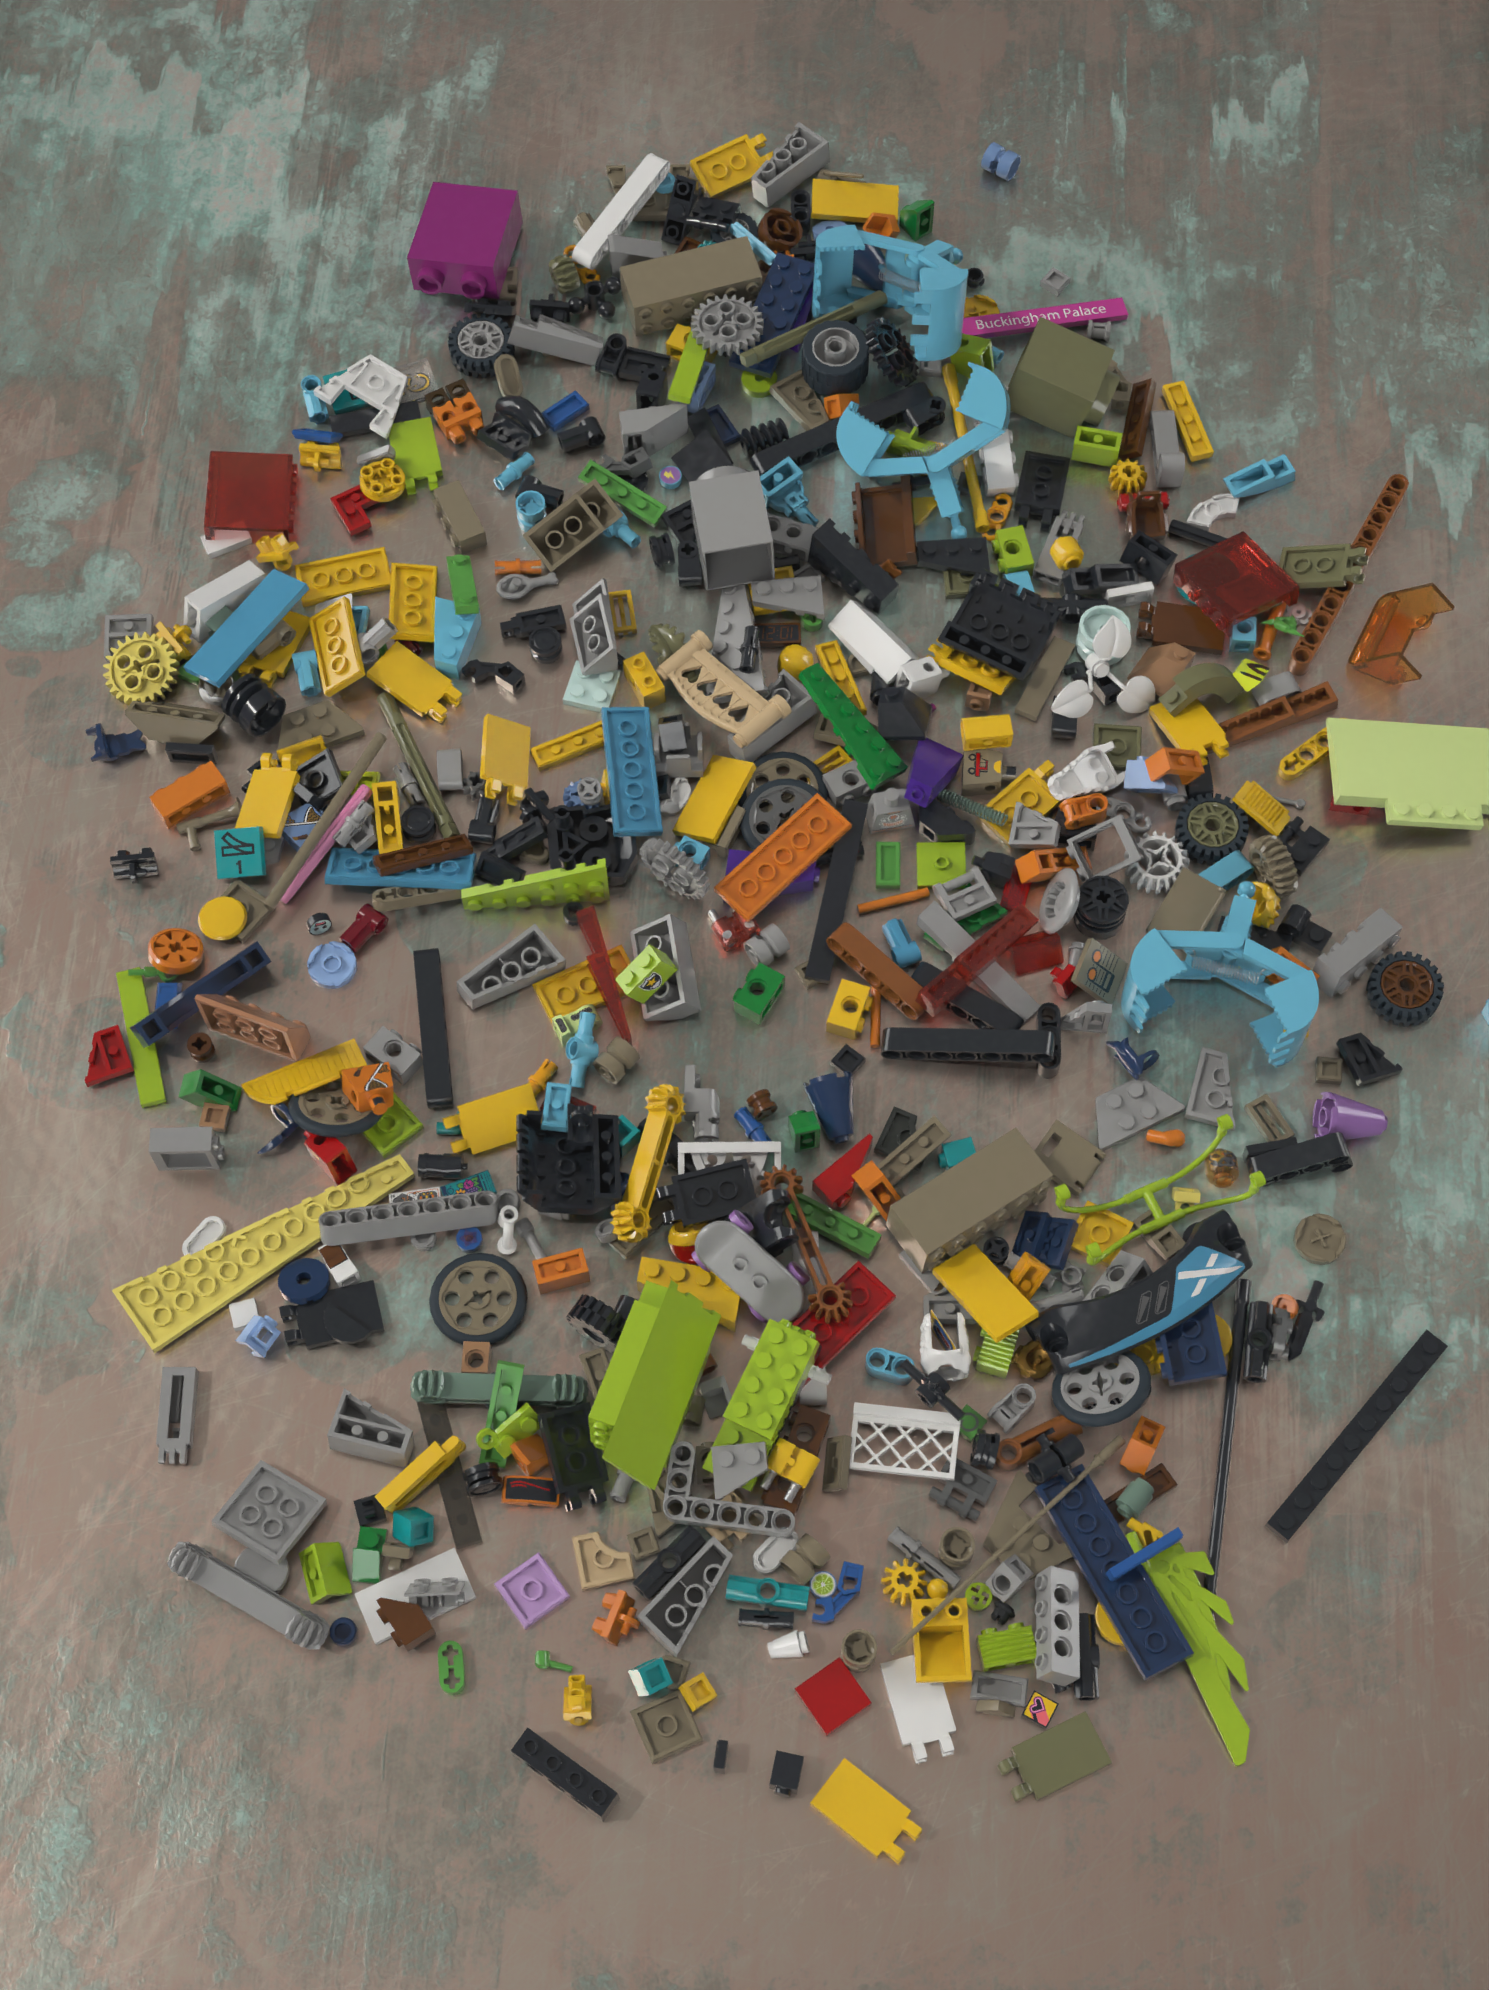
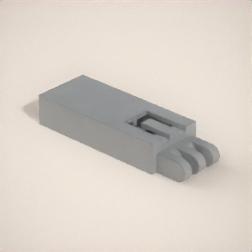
M1064 509L1061 516H1056L1033 573V579L1057 587L1061 586L1063 581L1062 574L1065 571L1058 569L1050 555V548L1054 541L1060 537L1061 533L1062 537L1068 536V533L1072 534L1071 536L1079 542L1085 516L1080 515L1078 522H1076L1077 513L1073 512L1070 518L1067 519L1068 511Z
M163 1367L156 1445L159 1448V1464H165L166 1453H169V1464L176 1463L177 1453H180V1464H186L188 1449H193L199 1371L196 1367ZM180 1423V1428H173L172 1430L173 1438H168L169 1424Z

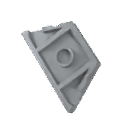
M1139 1076L1138 1080L1133 1079L1095 1099L1098 1148L1105 1151L1184 1112L1186 1107L1141 1076Z

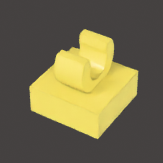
M1172 1187L1171 1197L1176 1201L1174 1205L1175 1210L1180 1209L1184 1203L1189 1204V1207L1194 1206V1203H1200V1191L1196 1188Z

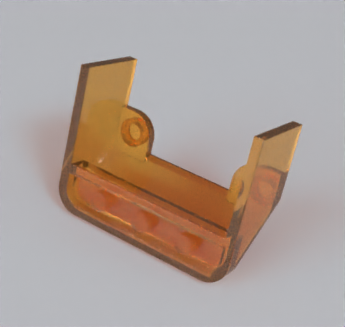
M1433 582L1384 594L1375 603L1348 659V663L1356 671L1390 685L1420 680L1422 675L1403 655L1415 631L1425 630L1430 627L1435 614L1452 611L1455 606Z

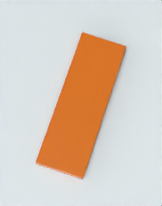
M816 793L714 886V892L749 923L852 828V824L822 796Z

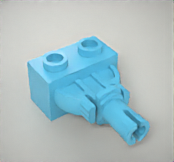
M788 456L760 476L766 510L771 507L778 512H784L788 518L791 516L797 517L801 523H808L815 527L819 520L806 507L809 499L804 495L802 484L803 472Z

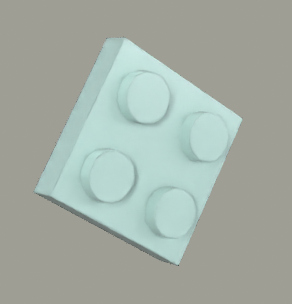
M576 660L563 697V704L601 713L602 707L612 706L622 676L621 670L585 676L581 672L579 661Z

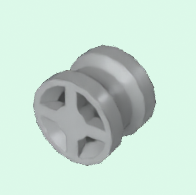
M585 777L578 783L577 791L584 804L592 806L602 800L603 790L597 779Z

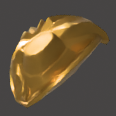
M1031 1340L1024 1346L1019 1345L1011 1359V1364L1017 1363L1018 1368H1020V1375L1027 1379L1030 1377L1042 1378L1053 1368L1048 1354L1042 1349L1040 1341L1035 1342Z

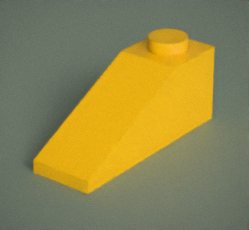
M397 782L372 783L379 854L403 849L401 809Z

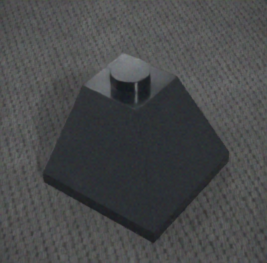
M906 687L882 688L878 703V733L884 740H926L932 705Z

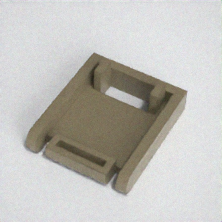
M1057 1119L1035 1149L1036 1154L1053 1174L1052 1180L1059 1185L1066 1184L1069 1191L1075 1196H1079L1082 1192L1080 1187L1084 1189L1100 1166V1161H1103L1106 1157L1102 1150ZM1052 1136V1139L1057 1141L1058 1145L1048 1157L1040 1151Z

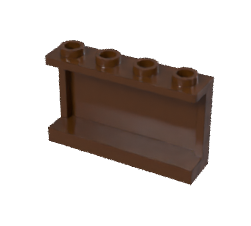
M910 475L900 476L901 484L862 489L860 482L855 483V491H852L853 505L857 506V510H853L854 524H858V529L854 530L855 543H859V549L857 550L862 548L868 554L870 563L873 565H881L887 559H891V562L896 567L918 564Z

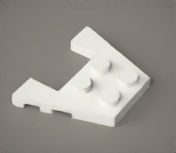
M370 354L347 368V372L329 379V383L316 387L314 389V396L331 405L344 389L380 410L369 426L372 431L387 439L408 380L406 375Z

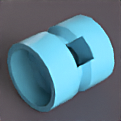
M533 490L525 491L517 497L515 503L518 525L521 530L527 532L547 516L545 499L542 494Z

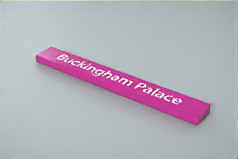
M1122 297L968 317L963 319L962 333L981 338L1000 337L1033 332L1040 317L1068 328L1088 325L1089 320L1096 323L1127 320L1128 312Z

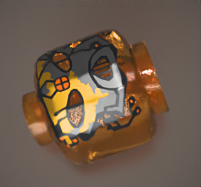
M1215 1149L1204 1160L1206 1179L1210 1184L1219 1188H1226L1238 1179L1237 1157L1233 1152L1225 1149Z

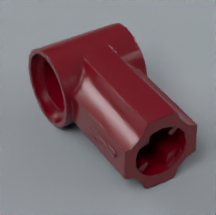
M367 903L361 907L356 915V920L339 939L356 953L373 934L378 935L384 930L389 918Z

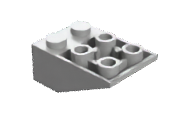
M674 403L658 407L651 406L649 408L629 409L619 412L624 455L643 446L650 457L688 433L687 404Z

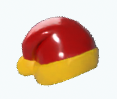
M682 1221L672 1225L668 1235V1243L678 1260L685 1264L698 1265L691 1254L695 1250V1241L698 1233L709 1223L706 1222L683 1228Z

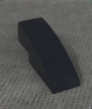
M1136 563L1094 564L1092 567L1069 568L1062 574L1065 594L1076 593L1080 596L1106 593L1108 589L1139 584Z

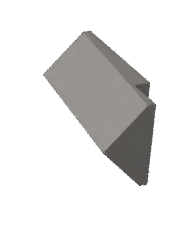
M541 314L538 322L516 315L507 344L594 366L603 346V337Z
M602 578L572 604L575 615L570 618V624L581 672L585 676L618 670L617 647L607 581Z

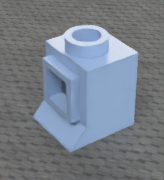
M254 1315L238 1336L236 1342L247 1345L253 1350L251 1354L254 1356L265 1358L267 1351L281 1332L276 1328L278 1323L267 1315L264 1317ZM264 1328L267 1332L260 1340L256 1336Z

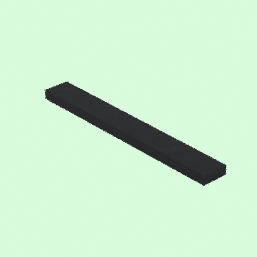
M849 799L844 800L841 815L852 824V828L834 844L805 979L829 984L835 953L827 945L826 939L843 922L868 804Z

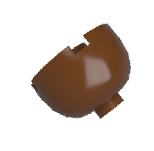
M772 208L769 212L765 213L758 225V237L773 252L777 251L783 254L785 250L790 251L791 248L797 245L802 238L803 230L798 219L795 222L790 217L792 213L782 208Z

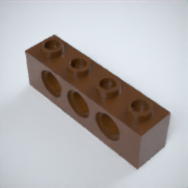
M800 1405L798 1412L793 1411L788 1425L792 1427L789 1436L784 1435L783 1439L818 1457L830 1425L831 1415ZM801 1432H807L811 1435V1439L803 1442L797 1438V1435ZM776 1475L769 1489L763 1490L761 1500L764 1501V1506L789 1510L796 1517L806 1488L800 1487L792 1503L783 1499L787 1491L781 1490L778 1486L782 1481H788V1479Z

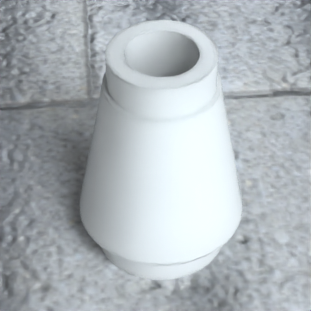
M795 1630L767 1643L771 1659L804 1657L805 1653L810 1652L805 1631L798 1632V1630Z

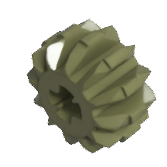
M565 254L550 260L548 265L549 272L556 289L561 294L573 292L580 286V277L572 258Z

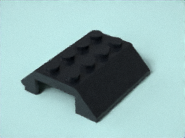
M983 569L981 575L975 573L970 582L967 596L952 622L948 620L938 641L1023 681L1033 670L1052 636L1061 615L1057 611L1060 604L1044 598L1042 603L1039 604L1038 601L1041 595L1026 588H1023L1019 595L1017 591L1020 585L1005 578H1002L998 585L996 582L999 576Z
M527 1110L526 1115L518 1114L516 1116V1131L518 1132L516 1135V1152L519 1153L516 1155V1173L519 1174L516 1177L517 1193L522 1195L524 1202L540 1213L592 1215L621 1201L618 1115L593 1114L594 1143L593 1146H587L584 1151L572 1150L571 1145H567V1132L542 1130V1111Z

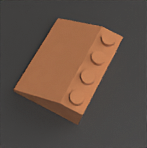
M197 994L194 998L208 1030L289 1060L299 1061L311 1038L307 1026L301 1021L293 1020L292 1022L286 1020L279 1013H267L251 1003L245 1005L230 995L224 997L218 994Z

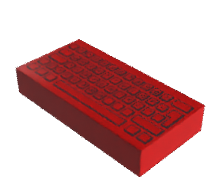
M1016 865L1013 867L1011 879L1005 884L1000 905L1008 910V912L1023 915L1031 883H1021Z

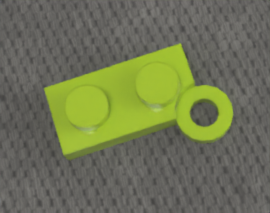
M526 1402L495 1430L491 1428L480 1430L476 1435V1443L484 1450L494 1447L506 1459L512 1453L510 1445L533 1435L540 1429L537 1418L538 1414ZM490 1435L491 1439L489 1442H482L484 1436Z

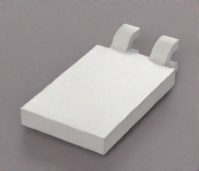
M914 1655L880 1663V1669L902 1747L911 1745L916 1764L927 1762L924 1744L937 1740L942 1757L953 1755L954 1746L949 1734L956 1733V1727L943 1682L916 1683Z

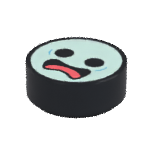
M316 913L306 922V927L311 935H321L332 926V922L326 913Z

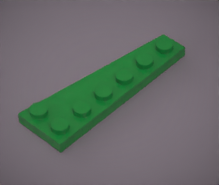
M819 663L800 672L798 676L813 701L818 705L824 718L831 721L834 726L833 732L837 737L840 736L846 745V752L848 755H853L858 763L857 769L872 791L905 773L908 766Z

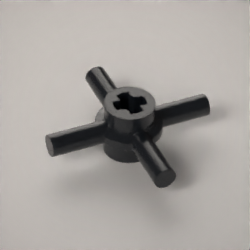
M908 1359L903 1361L900 1367L920 1385L915 1390V1394L926 1406L932 1408L938 1402L957 1421H960L966 1413L945 1395L951 1388L942 1376L933 1372L927 1378Z

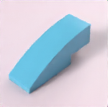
M1283 454L1268 462L1262 459L1223 478V481L1232 496L1240 498L1264 493L1295 481L1296 471L1286 455Z

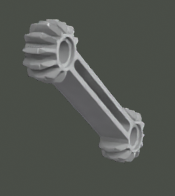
M182 1541L178 1542L172 1549L167 1565L178 1576L197 1583L284 1634L286 1639L293 1641L294 1644L306 1647L309 1650L320 1649L321 1645L324 1644L330 1625L324 1618L319 1617L318 1614L299 1607L215 1558L211 1552L206 1551L197 1544L194 1545L190 1542Z

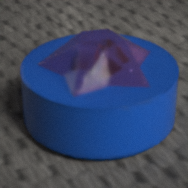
M476 1227L460 1229L456 1235L458 1247L466 1253L476 1252L483 1242L482 1234Z

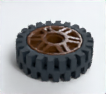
M1399 951L1394 956L1392 953L1388 954L1385 959L1382 958L1375 965L1366 987V991H1368L1367 999L1371 1000L1369 1005L1372 1009L1376 1008L1375 1013L1378 1016L1384 1015V1021L1388 1022L1391 1019L1393 1020V1025L1398 1026L1401 1022L1403 1027H1408L1410 1023L1415 1026L1421 1021L1422 1023L1427 1021L1435 1013L1443 997L1444 982H1441V973L1437 974L1438 968L1435 965L1431 967V961L1428 958L1423 961L1421 960L1422 955L1418 953L1413 957L1412 952L1407 951L1403 955L1402 951ZM1401 986L1408 988L1410 991L1402 990Z

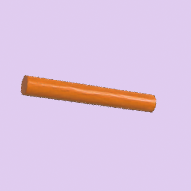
M926 887L858 904L857 910L859 914L930 897L929 889Z
M871 986L873 1001L871 1005L870 1047L879 1048L881 994Z

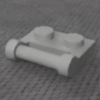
M977 866L969 869L968 873L946 883H937L932 886L936 898L940 900L945 911L956 922L995 905L997 902L994 893ZM974 881L976 883L950 896L947 894V892Z

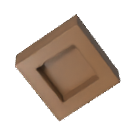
M204 1102L199 1127H213L214 1131L225 1133L231 1111L228 1105Z

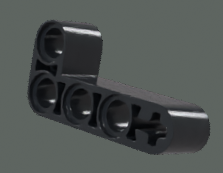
M1335 1132L1251 1157L1246 1161L1249 1175L1261 1171L1266 1180V1185L1264 1186L1328 1167L1331 1172H1342L1350 1169L1353 1166V1162L1343 1133Z

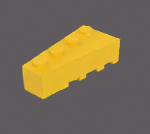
M641 1257L637 1276L639 1292H642L646 1281L668 1288L672 1280L678 1284L677 1290L684 1294L691 1293L703 1302L702 1308L719 1313L721 1317L718 1324L727 1327L730 1331L736 1332L742 1298L712 1271L707 1272L696 1265Z

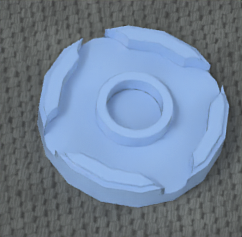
M332 941L328 944L317 946L310 953L307 961L308 973L313 982L320 987L326 989L340 988L354 978L357 970V960L351 948L344 943Z

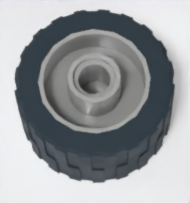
M828 320L815 325L814 328L807 332L802 345V375L812 390L827 396L851 394L864 384L869 371V347L866 345L868 340L864 337L865 333L858 326L847 321Z

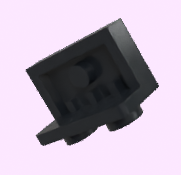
M497 411L494 413L492 423L478 430L476 438L501 453L504 457L513 460L528 451L532 432Z

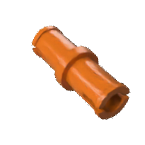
M515 558L516 561L495 560V567H505V569H495V576L510 574L541 575V568H531L532 566H541V560L520 561V558Z

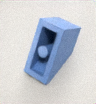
M1137 756V760H1127L1124 789L1135 793H1178V788L1167 774L1156 782L1150 780L1145 760L1149 757Z

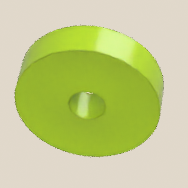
M774 370L770 379L743 371L741 377L742 388L751 397H767L771 395L769 392L770 386L777 383V374Z

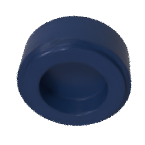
M342 1617L332 1623L329 1633L336 1645L346 1647L353 1644L357 1639L358 1628L351 1619Z

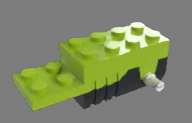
M782 1318L779 1322L769 1319L760 1339L754 1336L750 1337L747 1334L744 1336L741 1344L754 1352L723 1414L725 1421L712 1447L766 1442L768 1458L808 1377L817 1382H823L826 1385L829 1384L832 1378V1374L826 1373V1370L814 1365L822 1349L820 1343L815 1340L816 1334L807 1329L804 1331L800 1327L792 1325V1322ZM710 1450L702 1467L713 1473L712 1450ZM758 1477L751 1479L742 1488L752 1492Z

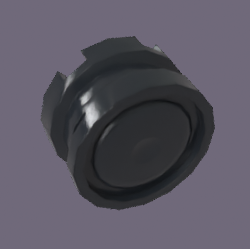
M663 533L659 537L655 535L650 536L649 545L655 567L660 568L663 567V564L667 563L675 564L673 547L668 533Z
M548 626L539 627L529 636L530 653L537 662L550 664L560 658L563 649L560 633L556 629Z
M418 805L409 807L401 816L404 836L414 844L426 843L436 833L433 812L427 807Z
M978 1428V1435L975 1434L972 1445L970 1465L975 1467L985 1465L988 1470H992L999 1449L1000 1434H988L985 1430Z
M496 1462L474 1465L466 1469L465 1473H462L464 1482L468 1484L466 1486L468 1496L486 1495L497 1491L504 1485L502 1477L498 1476L500 1469Z

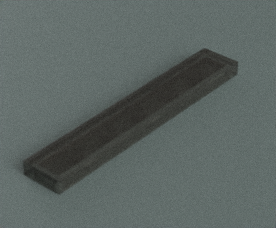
M417 1402L428 1447L434 1441L442 1445L451 1436H454L445 1403L442 1405H432ZM459 1456L437 1477L456 1549L483 1542L471 1497L467 1494V1483L463 1479L462 1473L464 1472Z

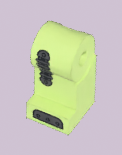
M593 1004L584 1005L565 1016L560 1014L552 1018L553 1029L562 1046L567 1045L568 1040L577 1034L580 1012L596 1014L593 1031L601 1027L603 1021Z

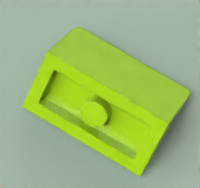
M339 1542L313 1543L298 1553L311 1605L321 1604L332 1596L349 1595L352 1593Z

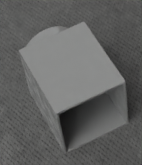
M721 466L703 473L697 481L689 482L692 518L706 591L750 584L751 581L775 579L773 539L759 471L747 472L736 466Z

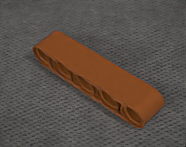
M847 922L842 923L826 939L827 945L837 956L909 1019L917 1020L933 1004L931 995L851 924Z

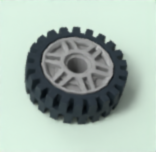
M481 313V316L478 318L477 314H472V319H469L468 316L464 317V323L459 320L456 323V327H452L451 333L448 336L449 353L453 365L457 366L458 371H464V374L467 376L472 373L473 378H478L479 374H481L482 378H487L488 373H490L491 377L496 376L494 370L495 360L502 354L515 355V345L507 344L511 328H509L506 322L503 323L500 317L495 320V315L492 314L488 318L484 313Z

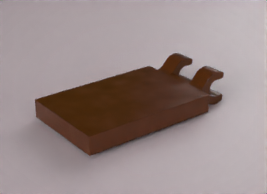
M1157 601L1155 607L1149 602H1141L1138 618L1152 620L1151 625L1143 621L1138 623L1136 638L1152 639V646L1175 642L1191 651L1222 655L1227 611Z

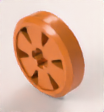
M182 928L164 929L150 939L148 958L150 963L163 973L172 975L186 974L201 964L203 959V943L195 933Z

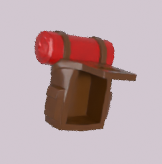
M1141 491L1138 493L1127 492L1119 494L1117 506L1120 512H1127L1128 517H1126L1125 524L1126 532L1130 539L1139 530L1154 540L1165 539L1168 533V516L1164 514L1163 510H1167L1170 505V498L1167 492Z

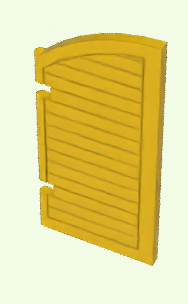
M355 1038L252 1079L241 1084L244 1092L253 1100L276 1105L288 1100L286 1096L294 1094L296 1097L340 1079L343 1069L366 1066L367 1063Z

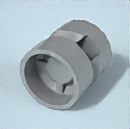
M773 923L761 930L760 936L754 935L743 943L747 955L756 966L759 962L767 966L774 961L773 956L779 957L790 949L786 936Z

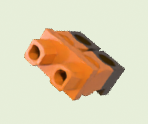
M463 378L446 385V392L442 387L424 395L426 408L430 415H433L446 439H451L456 445L466 440L465 432L471 430L477 436L478 430L484 427L482 411ZM461 388L460 391L453 394L454 389ZM435 397H441L440 400L432 402Z

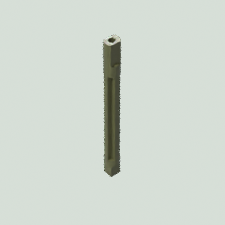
M878 290L739 354L741 364L745 367L752 366L802 343L807 332L814 328L815 325L821 324L824 321L839 320L848 322L886 304L888 302L887 295Z
M381 693L378 695L377 701L415 779L418 781L421 792L430 810L433 812L443 837L448 838L460 835L394 697L390 693Z

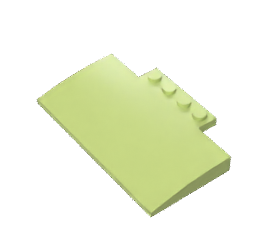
M1329 717L1326 719L1334 805L1385 808L1387 825L1481 830L1483 828L1482 814L1489 815V728Z

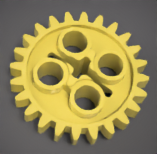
M135 632L134 639L132 640L126 635V642L124 644L118 640L119 648L111 647V651L114 653L113 656H106L110 664L103 665L109 671L103 674L108 680L105 685L110 689L109 692L116 696L120 702L124 701L128 706L132 701L144 703L152 700L157 702L158 696L165 699L164 691H173L169 685L170 683L177 684L173 676L180 674L175 669L180 663L175 659L178 655L172 651L173 647L164 638L161 637L159 639L154 633L150 637L147 632L143 633L142 638ZM151 651L150 656L147 657V658H144L145 655H146V653H148V652ZM130 661L129 666L123 668L124 664ZM160 671L156 678H152L154 673ZM139 681L136 687L131 688L133 683Z

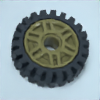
M1206 793L1204 798L1200 794L1196 796L1195 800L1191 798L1187 804L1183 805L1176 820L1175 839H1177V843L1182 842V849L1187 850L1190 860L1193 861L1194 858H1197V863L1202 864L1203 861H1207V866H1212L1213 862H1218L1235 850L1242 851L1249 830L1248 818L1244 816L1245 811L1242 808L1238 809V805L1235 802L1230 803L1231 798L1226 796L1223 800L1221 799V794L1216 793L1215 797H1212L1211 793ZM1207 828H1213L1216 831H1210Z

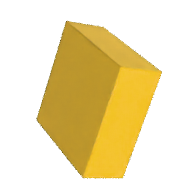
M704 1672L683 1683L678 1688L692 1712L718 1696Z

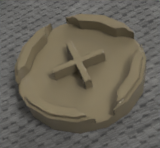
M1318 1213L1307 1218L1305 1217L1300 1221L1295 1229L1293 1241L1295 1249L1303 1259L1313 1264L1324 1265L1330 1264L1340 1257L1346 1246V1234L1341 1228L1342 1225L1339 1221L1330 1215Z

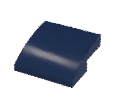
M1026 1210L1012 1252L1021 1257L1026 1251L1049 1268L1064 1270L1079 1224L1075 1219L1052 1217L1048 1212Z

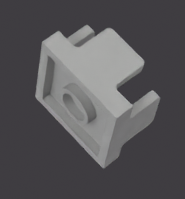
M684 722L687 748L683 749L682 752L674 754L669 753V751L663 752L661 737L659 733H654V755L657 776L668 774L670 778L703 777L702 732H697V735H691L690 723Z

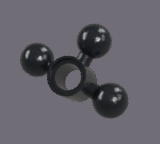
M609 277L605 281L604 286L599 281L593 280L588 282L584 287L585 297L575 296L568 301L570 302V312L575 315L580 314L584 311L586 305L590 310H598L600 317L603 319L612 318L615 314V306L613 303L605 301V294L615 295L621 291L620 279Z

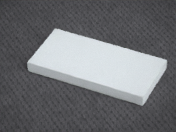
M455 1547L354 1594L376 1645L392 1638L390 1633L395 1631L390 1622L384 1625L376 1610L380 1606L376 1600L382 1597L409 1603V1597H404V1594L410 1583H414L416 1579L427 1578L431 1579L432 1583L442 1582L441 1579L455 1577L458 1578V1581H465L461 1591L464 1592L465 1601L464 1603H459V1606L476 1599ZM443 1595V1607H439V1596H435V1606L431 1607L429 1596V1607L420 1608L427 1619L431 1620L459 1606H445V1595Z

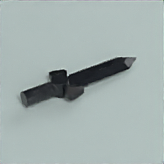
M1315 1280L1313 1282L1306 1302L1296 1300L1299 1309L1303 1307V1312L1298 1313L1287 1342L1289 1344V1361L1299 1356L1303 1350L1314 1321L1312 1313H1316L1315 1321H1320L1325 1314L1324 1310L1317 1307V1302L1324 1286L1320 1281Z

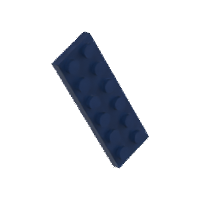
M777 252L754 306H758V312H762V319L764 320L763 335H760L759 342L755 341V346L793 330L813 285L815 263ZM733 351L729 359V366L771 379L782 352L752 366L745 367L741 364L740 355Z

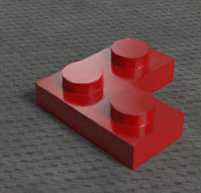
M360 485L330 498L333 507L351 536L372 527L364 509L379 502L366 497Z

